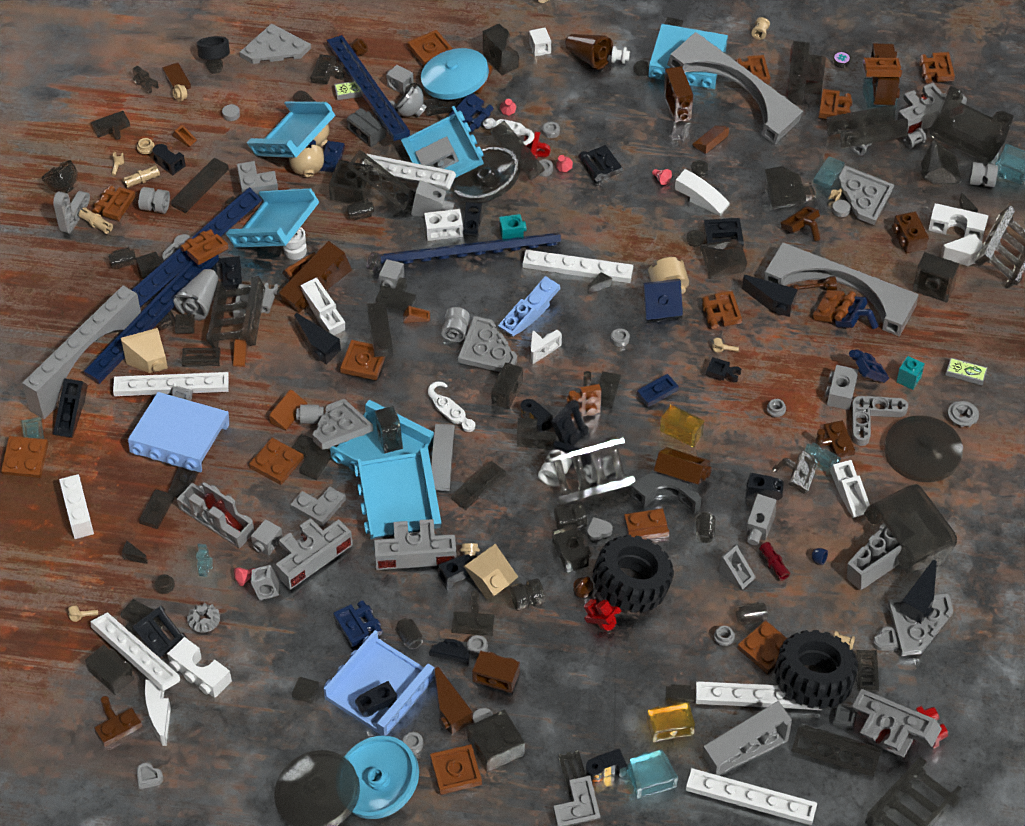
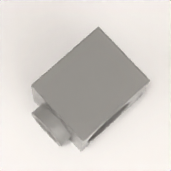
M396 65L386 74L387 87L401 94H404L414 85L413 72L399 65Z
M386 259L379 274L380 287L397 291L404 277V263Z
M266 519L251 535L253 548L257 552L268 556L279 545V540L283 538L282 528Z
M271 565L252 570L251 584L259 600L279 595V581Z

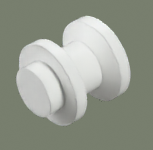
M613 46L611 63L621 60L622 64H625L626 61H629L630 51H627V47H624L623 50H617V47Z

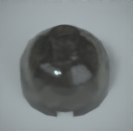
M71 160L60 163L61 166L53 167L42 176V181L49 190L56 193L58 191L68 193L74 189L73 185L77 182L78 171Z

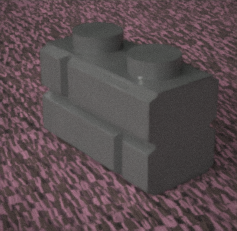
M360 108L347 117V129L369 146L373 147L378 141L380 142L386 137V129L380 120L378 121L374 118L371 112H366Z

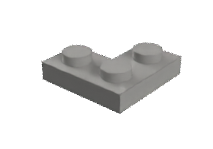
M329 487L317 500L302 491L290 505L292 510L308 519L311 518L315 523L323 527L344 503L346 495Z
M585 776L569 780L573 802L553 806L557 826H571L600 819L591 777Z

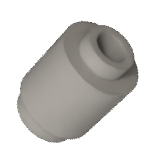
M300 405V408H297L296 418L300 420V424H318L322 415H324V407H319V405Z

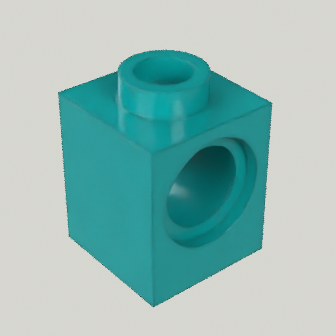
M521 214L499 217V230L502 239L524 237L527 227L526 222L522 221Z
M907 356L899 368L896 382L914 390L922 378L925 363Z

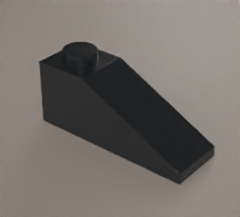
M745 274L743 277L742 289L771 312L790 317L796 302L798 289Z
M296 313L294 315L295 326L311 355L317 361L327 365L341 351L340 339Z
M64 378L53 435L73 438L85 403L88 388L85 382Z
M934 559L904 597L899 611L920 624L925 618L929 619L934 611L932 605L937 561Z

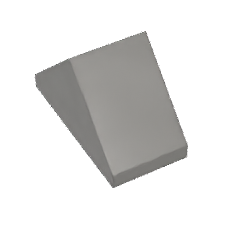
M737 545L731 547L721 557L719 573L740 590H743L756 578Z

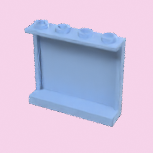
M157 392L128 438L129 451L136 455L201 473L204 457L221 429L227 430L229 426V412Z
M375 630L371 635L366 636L358 650L352 652L347 663L339 667L337 674L325 683V699L381 736H387L435 679V667L430 664L423 667L378 639V632ZM389 681L397 694V700L390 708L386 707L369 717H363L355 704L357 697Z

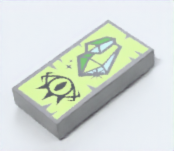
M353 81L334 84L337 100L363 97Z
M950 358L946 376L983 386L988 367Z

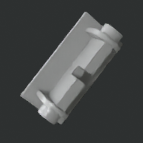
M611 452L608 456L590 465H585V468L580 469L579 472L590 485L622 469V466L617 461L620 459L618 453Z

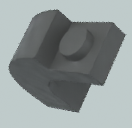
M654 472L639 478L631 485L630 497L644 508L657 498L672 497L679 500L694 513L700 509L701 497L698 492L692 490L691 482Z

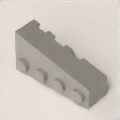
M892 512L888 521L879 527V531L870 537L865 547H862L848 562L847 579L859 590L864 589L920 551L921 534L896 513Z
M777 701L718 738L708 741L703 747L702 757L713 774L720 775L788 742L792 719L781 703Z

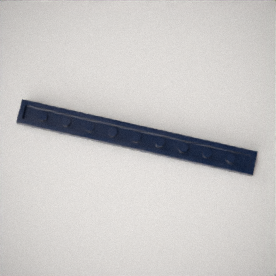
M343 35L328 39L327 46L393 141L410 136V130Z
M249 187L191 239L197 237L200 232H206L210 229L214 235L218 234L222 237L261 203L262 199ZM179 248L132 289L138 295L140 308L188 265L192 259L188 256L187 250L183 252Z
M550 233L379 255L381 263H385L386 259L396 262L403 261L404 264L413 263L414 259H421V261H430L431 257L447 259L449 255L455 254L457 257L467 256V253L472 252L475 255L485 254V251L492 250L493 253L503 252L505 248H510L512 251L520 250L521 246H528V248H538L539 244L555 246L557 242H561V235L559 233Z
M219 255L200 265L191 260L84 370L85 375L100 384L125 358L121 338L152 330L175 306V295L202 270L211 269L219 261Z

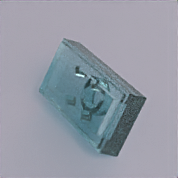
M829 156L815 176L813 183L830 189L844 168L845 162Z
M41 417L22 420L24 437L44 439Z

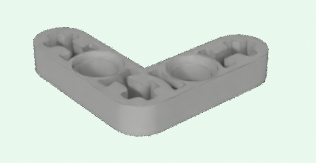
M58 191L55 194L53 204L60 231L69 234L73 231L80 219V210L89 204L90 194L88 192L78 191L71 203L67 193Z
M855 397L852 403L853 442L859 446H865L869 443L871 435L870 416L903 417L907 414L908 402L902 398ZM882 404L885 408L877 409L875 405ZM863 418L866 420V423H858L856 419ZM860 430H863L864 438H860Z

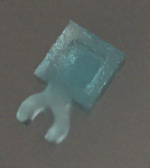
M814 442L812 445L807 444L805 451L814 455V458L820 461V465L824 467H832L833 464L840 463L841 461L839 456L827 449H822Z
M198 544L196 558L198 559L199 577H207L209 569H212L213 558L210 557L206 544Z

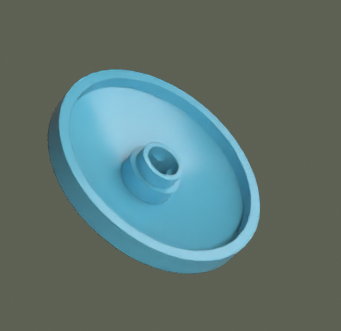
M467 48L452 49L436 55L427 62L421 72V82L424 90L432 97L445 100L458 99L472 94L485 83L489 75V67L486 58L478 51Z
M375 736L361 741L345 755L339 765L336 774V791L340 801L351 813L365 819H379L397 812L409 801L416 789L419 779V766L416 756L403 741L395 737Z

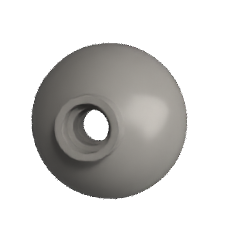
M411 86L400 98L395 106L398 115L407 117L415 114L419 117L427 106L423 104L424 97L419 86Z

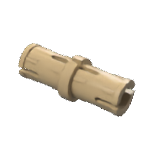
M155 165L143 171L138 170L137 173L131 176L124 177L123 182L128 189L140 183L144 184L147 180L160 176V173Z
M86 207L80 210L79 217L89 222L90 226L97 227L105 234H108L109 231L111 232L113 225L104 220L100 214H95Z

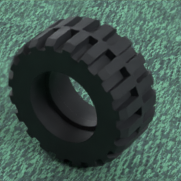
M624 535L623 538L619 536L609 540L602 547L593 568L592 578L597 592H601L600 596L604 600L607 599L611 606H619L622 611L630 610V613H637V611L642 613L647 612L648 609L653 610L663 602L673 581V564L671 560H668V554L665 551L663 552L658 544H653L652 540L642 539V536L637 535L635 537ZM620 568L633 569L643 575L645 579L632 578Z
M805 630L801 631L800 634L797 632L791 635L781 645L774 671L775 680L780 690L786 693L790 700L794 699L797 704L801 706L802 704L807 705L808 708L819 707V709H825L827 706L831 708L841 704L850 696L858 671V660L854 651L850 650V646L846 642L843 643L838 636H831L828 632L821 633L819 630H813L812 632ZM804 665L818 666L828 673H817L807 669Z

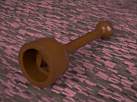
M836 276L827 277L823 283L794 284L792 288L799 290L824 287L826 290L837 291Z

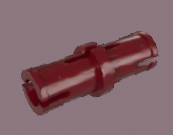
M770 542L763 543L759 550L766 558L768 567L774 570L780 581L787 579L791 573L783 564L782 557L775 552Z

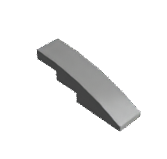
M435 424L431 465L435 490L450 491L455 425Z

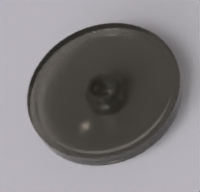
M501 147L481 149L484 154L481 157L484 164L454 179L451 186L456 196L465 202L484 203L505 194L513 187L520 175V164L515 154Z
M911 416L896 422L890 428L886 435L884 452L891 467L900 475L913 481L929 483L948 478L957 470L963 455V445L957 432L944 421L930 416Z
M328 750L307 752L292 760L281 772L274 791L275 805L283 820L290 826H338L354 810L359 799L360 782L353 765L344 756Z

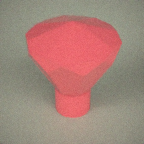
M506 99L501 103L499 109L502 114L510 116L515 113L516 105L511 99Z
M560 155L556 162V168L560 172H568L572 169V160L569 157Z
M654 169L652 172L660 184L664 186L672 178V172L669 169Z
M240 567L235 568L234 578L237 584L244 586L251 578L252 570L255 568L249 570Z

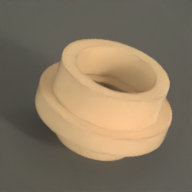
M175 85L172 91L173 97L178 102H181L187 98V90L184 85Z
M142 138L137 144V150L141 154H149L153 152L152 149L155 145L151 139Z
M464 543L460 552H464V555L476 556V552H480V549H478V544Z

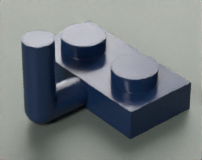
M315 140L309 143V148H311V145H316ZM327 141L323 152L324 164L320 171L337 173L345 149V143Z
M855 297L853 305L848 308L846 317L842 318L841 321L835 320L837 327L853 328L860 316H867L872 329H876L878 323L871 309H864L868 303L866 297Z

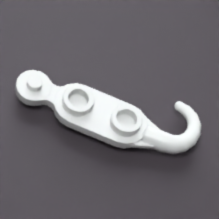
M487 118L483 122L484 128H494L500 134L519 137L520 135L528 136L526 141L518 143L520 146L528 145L534 139L533 131L525 128L521 123L504 119L495 121L493 118Z
M440 381L432 383L427 391L436 409L452 423L461 424L464 431L472 432L475 429V422L472 419L466 418L465 411L450 398L438 395L434 391L438 386L446 388L447 384Z

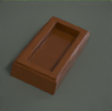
M178 62L162 67L163 73L172 89L178 84L184 85L186 90L191 88V84Z

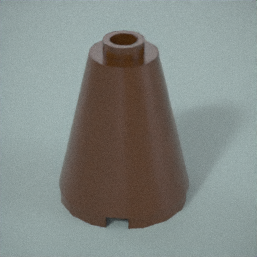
M571 34L566 38L565 45L567 50L593 68L602 69L608 64V56H612L613 42L607 36Z

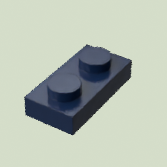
M666 374L637 390V396L647 407H650L677 392L679 386Z

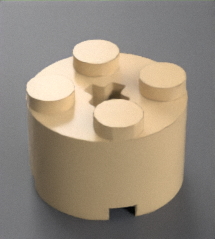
M667 257L656 261L657 265L654 267L652 265L649 267L648 274L651 282L680 279L682 294L686 292L685 288L689 285V279L683 260L678 261L676 257Z

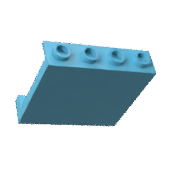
M662 24L649 64L648 78L664 80L665 69L671 68L667 65L671 53L695 32L718 47L722 52H726L728 35ZM685 72L689 85L710 89L716 88L718 74Z
M286 101L284 104L290 112L264 139L251 138L247 144L256 156L296 158L334 118L335 114L330 104L327 102Z
M452 106L455 114L409 137H405L401 141L412 163L421 164L416 151L447 136L459 161L444 169L454 171L456 177L484 164L481 158L484 154L480 146H475L478 143L474 135H469L471 130L467 122L463 123L465 118L462 112H457L455 106Z
M311 188L260 191L259 194L264 200L262 205L242 229H229L226 235L234 247L286 246L319 204V201Z
M368 400L365 404L366 412L363 416L373 424V431L364 436L340 443L337 447L332 446L330 451L331 458L336 463L343 464L355 472L354 465H357L358 458L361 461L416 453L420 452L421 448L427 447L429 451L433 446L434 432Z
M428 447L421 448L420 452L366 461H361L360 458L357 459V465H354L356 477H360L361 484H357L359 496H363L364 503H361L362 515L367 517V522H364L365 533L370 535V539L394 536L393 522L408 521L409 533L420 531V520L434 519V529L441 528V517Z

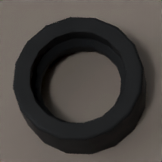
M211 36L200 39L197 42L198 56L202 59H220L230 54L229 40L226 37Z

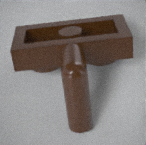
M806 206L780 222L782 229L793 233L798 232L805 225L810 226L813 240L819 241L821 239L817 222L815 221L820 216L818 209Z
M843 420L824 424V429L817 431L815 445L817 447L831 445L836 459L855 454L854 446Z
M107 696L101 698L103 711L108 720L94 727L104 747L142 728V723L132 707L115 715L109 698Z

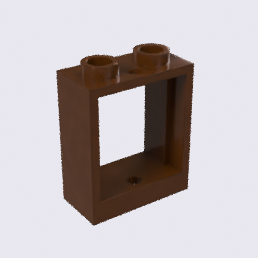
M683 67L665 69L663 94L674 122L690 120L692 117L693 92Z
M666 447L659 451L654 471L699 485L706 478L710 477L712 467L710 466V460Z

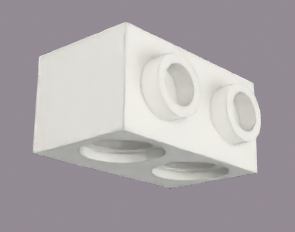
M460 209L424 213L427 241L463 237Z

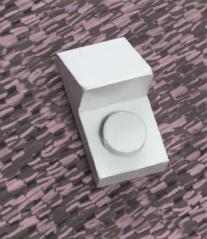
M558 330L547 334L543 339L535 331H532V364L562 346V334Z

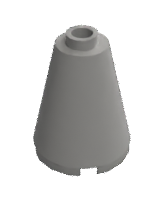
M212 269L202 270L175 295L174 305L182 314L186 312L190 315L189 318L194 320L205 319L209 313L219 280L216 272Z

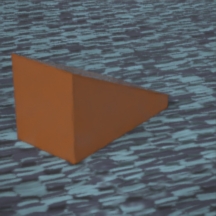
M183 125L177 128L172 135L188 147L197 141Z
M408 306L403 313V323L430 321V311Z
M235 339L233 366L245 367L248 350L247 340Z

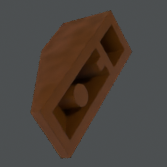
M436 667L435 682L440 713L439 722L443 729H448L451 735L473 723V712L440 668Z

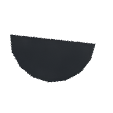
M444 639L443 642L434 644L429 651V656L469 664L470 655L467 648L463 646L462 642L455 639Z

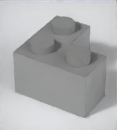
M255 161L237 164L242 193L250 187L262 199L259 194L260 191L278 190L275 171L257 174Z

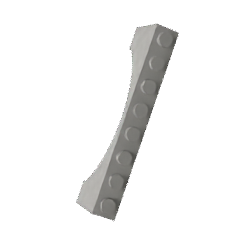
M697 32L670 55L667 65L671 68L682 66L684 72L718 74L735 81L746 89L755 99L761 110L764 123L761 135L774 145L800 121L803 111L798 106L794 105Z
M782 243L765 271L764 280L786 286L800 281L825 280L827 277L836 276L837 283L855 289L874 305L883 322L882 330L900 337L916 308L919 294L792 245Z
M122 286L22 383L30 412L45 419L57 408L56 403L64 378H67L70 370L82 353L101 336L115 330H124L141 313L137 293Z

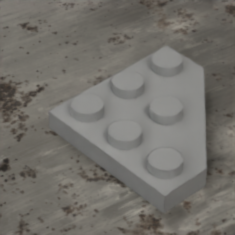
M271 23L240 51V57L252 64L260 63L261 60H270V62L283 61L287 57L300 59L311 49V44Z
M848 166L843 168L838 178V184L857 218L875 225L893 191L894 184Z
M474 316L458 356V363L512 375L517 363V355L510 349L508 342L502 333H499L496 329V325L492 320Z
M342 399L327 405L326 413L322 415L318 428L312 435L313 441L324 450L372 432L373 424L350 403Z
M949 593L934 595L932 605L934 611L930 618H925L921 624L899 612L904 598L890 599L888 601L901 656L922 654L952 616L953 607Z

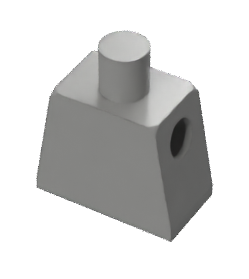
M420 180L415 193L411 215L424 217V213L453 210L455 203L445 200L446 191L444 189Z
M757 494L747 523V542L749 544L758 545L760 539L766 540L775 518L776 499Z

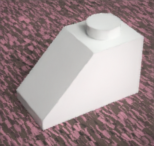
M972 234L944 244L941 258L969 266L984 260L986 248L976 234Z

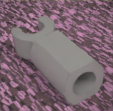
M266 282L264 285L265 291L259 302L258 310L261 313L268 314L275 295L278 293V284H275L273 289H269V283Z

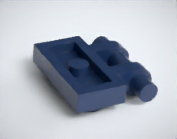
M473 93L469 94L456 107L457 112H462L465 118L463 123L467 122L471 130L470 133L475 129L477 130L481 126L482 121L489 118L494 110L491 105L482 108L484 101ZM476 113L479 114L476 119L473 118Z
M858 349L849 352V356L856 361L859 367L858 371L863 377L883 383L890 379L882 365L877 363L871 354L863 353Z
M364 600L358 602L357 606L359 609L355 610L351 604L333 613L336 622L352 647L363 643L366 636L370 635L369 631L376 630L378 636L383 633L381 623L378 619H375L371 607L366 605ZM362 617L366 618L367 622L364 624L360 619Z

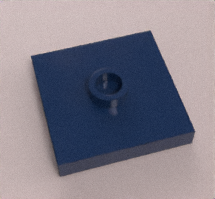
M680 279L643 283L646 320L683 315Z

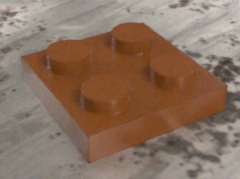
M437 30L407 42L408 48L423 66L436 55L453 49Z
M351 340L340 367V372L377 380L388 352L387 347Z
M9 436L1 470L2 474L41 478L49 443L48 440Z
M271 438L249 463V467L282 485L303 461L304 455Z
M765 620L738 644L737 649L768 675L775 668L780 647L787 638Z
M472 744L430 754L440 795L482 785Z

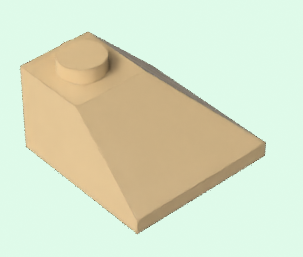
M158 328L121 338L127 365L148 373L168 368Z
M496 544L463 566L486 600L502 591L518 577Z

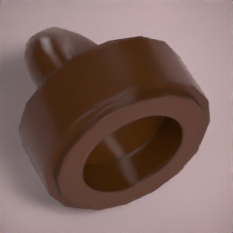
M357 38L352 42V50L357 56L359 54L364 55L368 51V46L362 39Z
M589 576L575 580L573 591L576 596L587 598L593 593V583Z

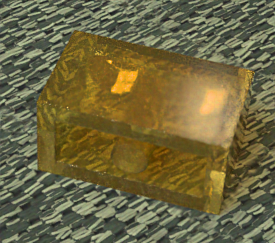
M670 405L661 417L660 431L694 448L703 435L705 421Z
M675 703L667 707L657 706L648 710L647 723L653 742L694 735L695 722L689 703Z

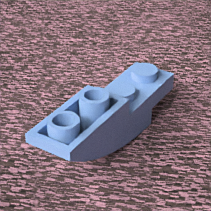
M545 276L525 300L521 299L498 327L511 336H515L525 330L550 306L549 301L561 289L560 285Z

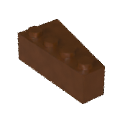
M873 43L871 58H897V51L894 49V44ZM872 77L874 105H895L896 98L900 96V88H898L899 77Z
M328 241L279 292L283 302L299 313L309 305L302 292V284L317 278L327 291L351 272L352 268L344 251Z

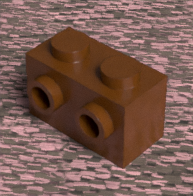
M916 211L896 215L892 224V230L897 235L899 244L904 248L906 254L926 250L929 236Z
M480 650L472 670V681L512 693L520 674V662L510 657L505 658L493 652Z

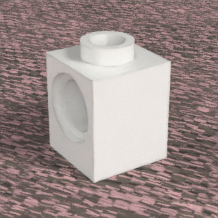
M546 28L530 30L529 44L534 56L550 54L551 39Z

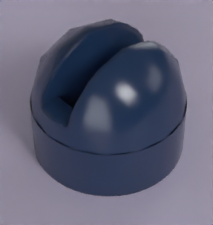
M823 548L814 549L812 551V560L817 564L824 565L828 557V550Z

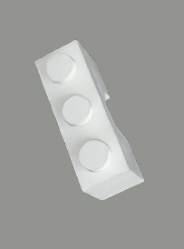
M935 203L928 231L946 235L948 228L958 226L964 230V237L976 234L982 242L988 215Z
M79 474L59 479L74 539L93 535L94 532Z
M185 637L167 653L169 666L175 672H181L188 682H194L198 685L199 689L206 695L210 694L216 698L232 682L230 670L216 660L205 667L196 666L202 659L200 648Z

